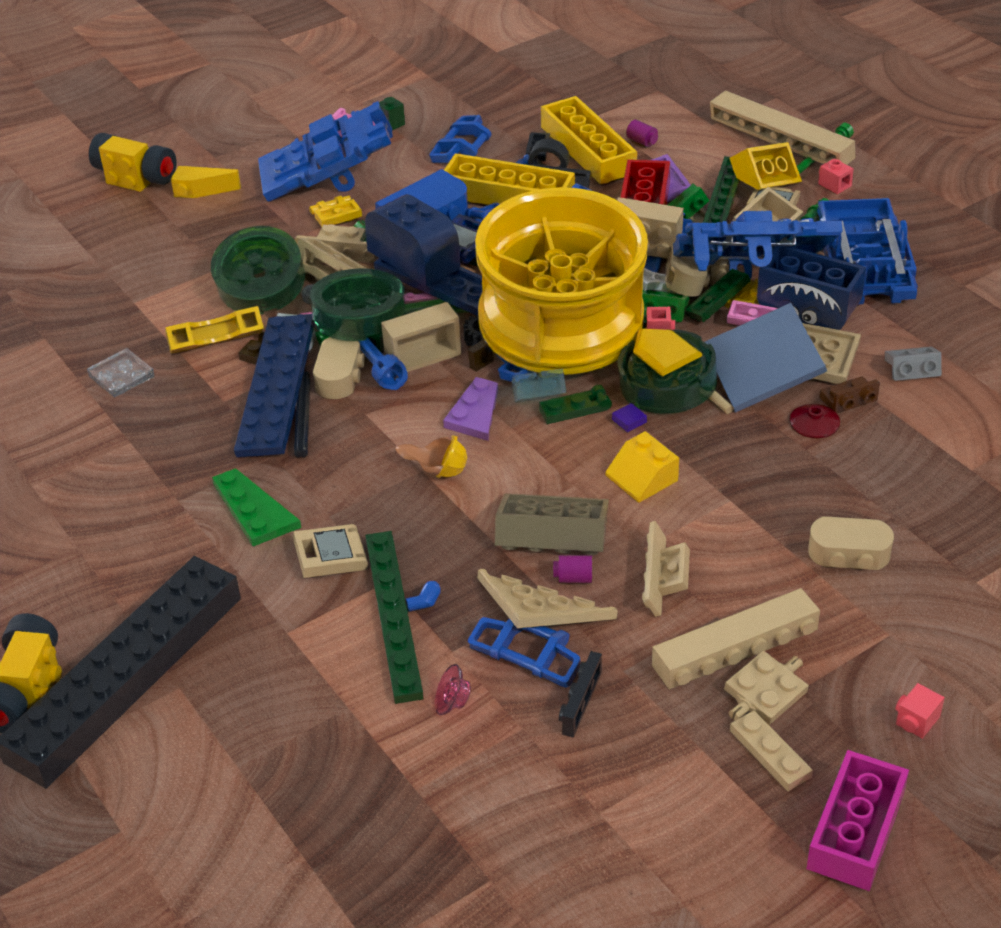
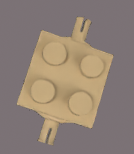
M763 650L725 683L724 690L738 702V705L729 711L730 718H734L733 721H736L747 712L755 711L768 725L773 723L807 693L809 685L794 674L803 665L802 660L798 659V656H793L784 665Z

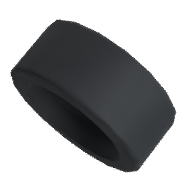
M542 139L533 146L528 164L544 165L539 161L537 155L540 152H550L559 158L561 163L558 167L567 168L570 160L569 151L561 142L554 139Z

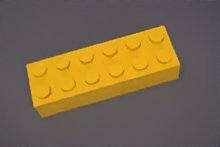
M577 96L541 106V128L546 133H550L554 140L565 145L569 155L585 170L591 171V176L599 184H607L610 181L624 178L627 159L637 160V151Z
M457 153L454 154L444 171L466 184L467 201L487 205L492 203L501 204L514 196L533 190L559 187L572 188L575 184V173Z

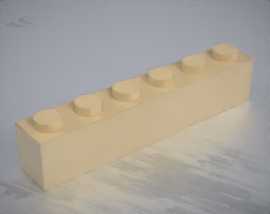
M800 588L653 646L652 667L668 689L685 685L696 678L710 675L726 666L735 665L753 655H759L763 650L766 651L778 645H784L793 639L813 633L815 630H818L820 609Z

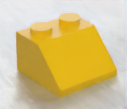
M645 431L624 443L606 470L605 476L640 503L678 481L679 457Z

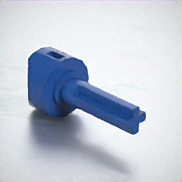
M367 337L364 340L361 338L358 341L360 343V350L373 364L372 377L381 387L397 390L405 384L408 379V373L405 365L397 356L393 354L384 356Z

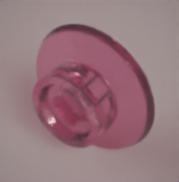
M457 664L447 668L438 684L435 695V710L438 715L448 714L453 707L463 708L469 698L470 682L463 679L462 669Z

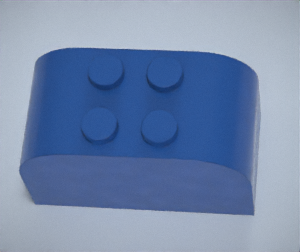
M443 169L375 203V208L377 209L405 194H409L446 215L452 223L463 226L468 220L466 216V210L468 209L466 184Z

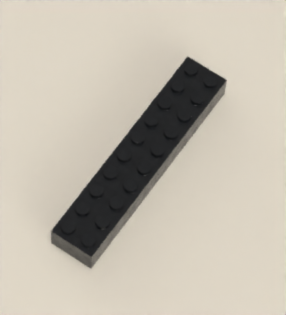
M193 556L0 735V757L3 764L47 789L241 600L237 576Z

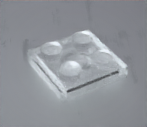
M128 348L87 368L88 376L114 398L155 376L153 368Z

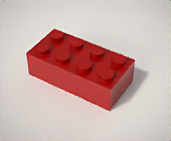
M627 159L620 198L667 205L670 186V161Z

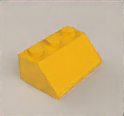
M789 142L747 148L730 157L736 178L757 190L802 182Z

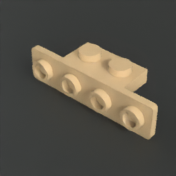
M329 224L322 226L317 237L297 235L295 238L296 247L299 238H316L354 261L374 263L379 259L367 251V242H363L366 237V230L364 228Z
M653 521L650 522L649 533H647L648 552L645 553L647 566L646 572H644L645 592L642 593V600L645 607L650 608L654 616L657 617L661 616L662 596L688 589L690 549L686 543L666 548V536L657 522Z

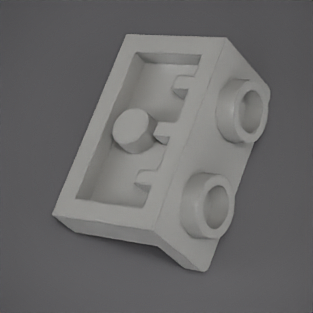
M932 346L885 351V361L892 365V378L895 381L937 377L942 374L941 352Z

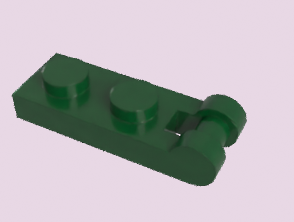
M595 385L589 391L539 402V410L547 425L607 411L612 406V401L606 395L602 385Z

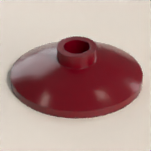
M804 404L792 411L790 425L794 431L802 436L816 439L826 438L838 431L840 417L833 409L825 405Z

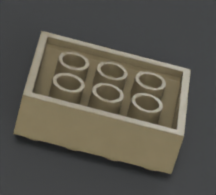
M505 493L496 512L495 545L502 546L506 550L528 547V550L535 552L543 551L544 548L555 549L558 553H570L571 550H578L587 555L603 552L609 499Z

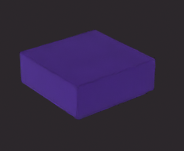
M630 403L613 412L612 420L626 432H629L647 423V415Z

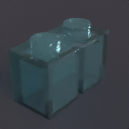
M563 368L541 371L536 380H534L537 377L536 372L514 375L511 378L515 402L558 397L567 393Z

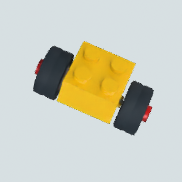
M98 133L92 139L89 146L90 164L94 168L104 171L107 184L141 192L151 182L160 185L168 184L176 171V155L172 149L153 145L148 149V144L120 138L107 133Z
M22 613L14 616L9 621L2 636V646L6 652L0 662V733L5 732L60 681L62 676V668L58 665L55 649L58 642V632L52 623L35 614Z

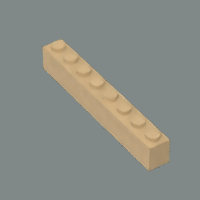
M724 91L710 102L711 119L772 144L789 142L792 152L810 157L819 163L825 164L835 158L848 165L855 159V140L728 91Z

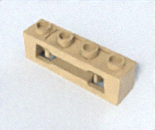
M299 238L292 263L299 266L301 271L314 275L317 281L327 283L332 290L345 294V297L357 295L369 297L376 273L316 238ZM338 271H345V272H347L348 274H346V273L341 274V273L338 272Z

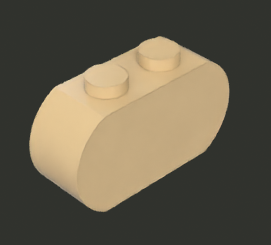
M672 245L666 262L665 286L681 295L698 296L701 294L702 288L708 286L710 265H708L706 271H699L694 257H676L673 255Z
M338 335L329 337L322 342L313 370L315 391L321 397L327 399L347 397L353 393L355 384L360 382V368L364 367L365 356L364 353L360 352V343L355 338Z
M821 517L811 526L808 553L815 563L823 567L879 570L890 561L894 533L881 520Z

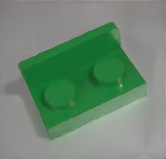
M693 183L670 202L668 206L684 208L683 213L685 215L683 218L689 219L710 200L702 188L697 187Z
M643 290L642 293L645 310H647V307H670L671 320L676 322L683 321L685 307L689 303V296L656 290Z

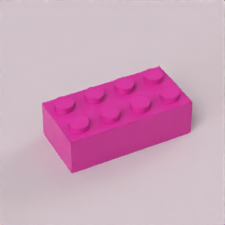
M847 750L810 844L806 869L870 891L905 793L909 770Z

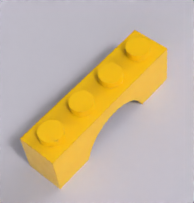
M255 306L234 311L231 314L211 320L165 327V333L170 352L173 354L263 332L264 327L259 308Z

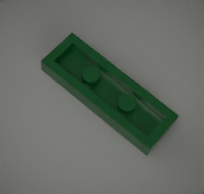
M732 268L685 309L687 316L704 323L751 282L749 274Z

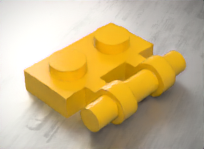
M340 195L334 197V200L327 202L319 201L316 205L309 207L310 213L315 215V219L321 227L323 225H335L362 217V209L354 199L351 200L350 195L344 197Z

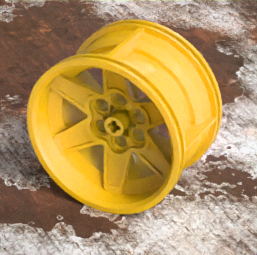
M559 187L538 189L519 194L502 202L487 214L479 225L475 239L477 265L482 273V294L478 304V316L481 334L488 343V346L497 355L507 362L526 370L544 374L567 375L589 372L607 366L620 359L635 345L638 331L643 328L644 321L642 293L648 239L644 225L630 208L614 198L595 191Z

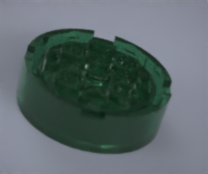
M253 226L234 232L219 244L211 259V274L219 296L228 307L235 311L258 306L261 315L264 314V311L274 308L279 310L292 302L304 285L305 269L298 244L288 233L275 227ZM265 272L263 277L255 278L254 274L257 275L258 273Z
M358 268L338 271L320 279L310 291L312 320L319 332L334 339L363 341L367 340L366 336L378 333L382 337L381 322L406 315L404 286L402 282L394 275L381 270Z
M672 330L700 351L702 357L661 376L633 353L635 341L632 340L622 349L618 357L619 383L623 397L638 409L659 414L678 413L699 406L713 394L717 386L716 353L713 346L703 342L702 337L695 333Z

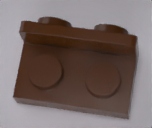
M861 376L820 389L819 397L829 408L833 409L836 413H840L877 401L880 382L877 379L868 382Z

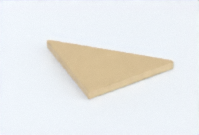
M485 569L478 570V580L517 628L617 619L618 610L615 607L599 608L594 606V601L574 596L572 600L558 595L557 590L540 585L535 589L528 585H523L522 580L506 575H501V578L490 576Z

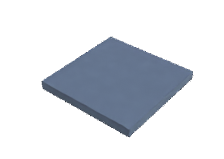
M791 303L703 342L735 412L827 372L823 360Z

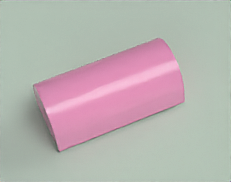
M733 300L727 315V324L740 326L778 308Z

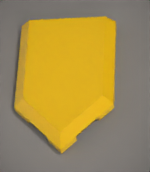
M639 329L633 353L661 376L702 357L700 351L674 331L664 329Z

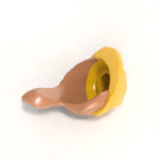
M455 435L440 437L425 447L402 444L395 448L402 458L416 460L424 471L431 475H436L437 478L456 476L463 471L467 463L466 450L457 441L458 437Z

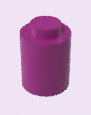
M635 119L628 125L626 136L628 139L650 147L658 140V130Z
M559 555V561H553V577H559V583H592V555Z

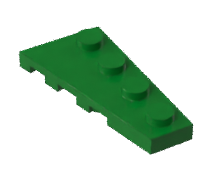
M236 468L212 477L213 485L253 547L301 528V522L296 516Z

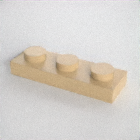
M755 711L730 724V732L788 792L812 778L813 770Z

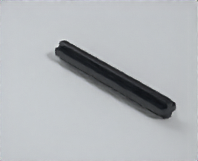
M307 371L303 373L296 403L294 455L297 458H305L308 455L310 373Z

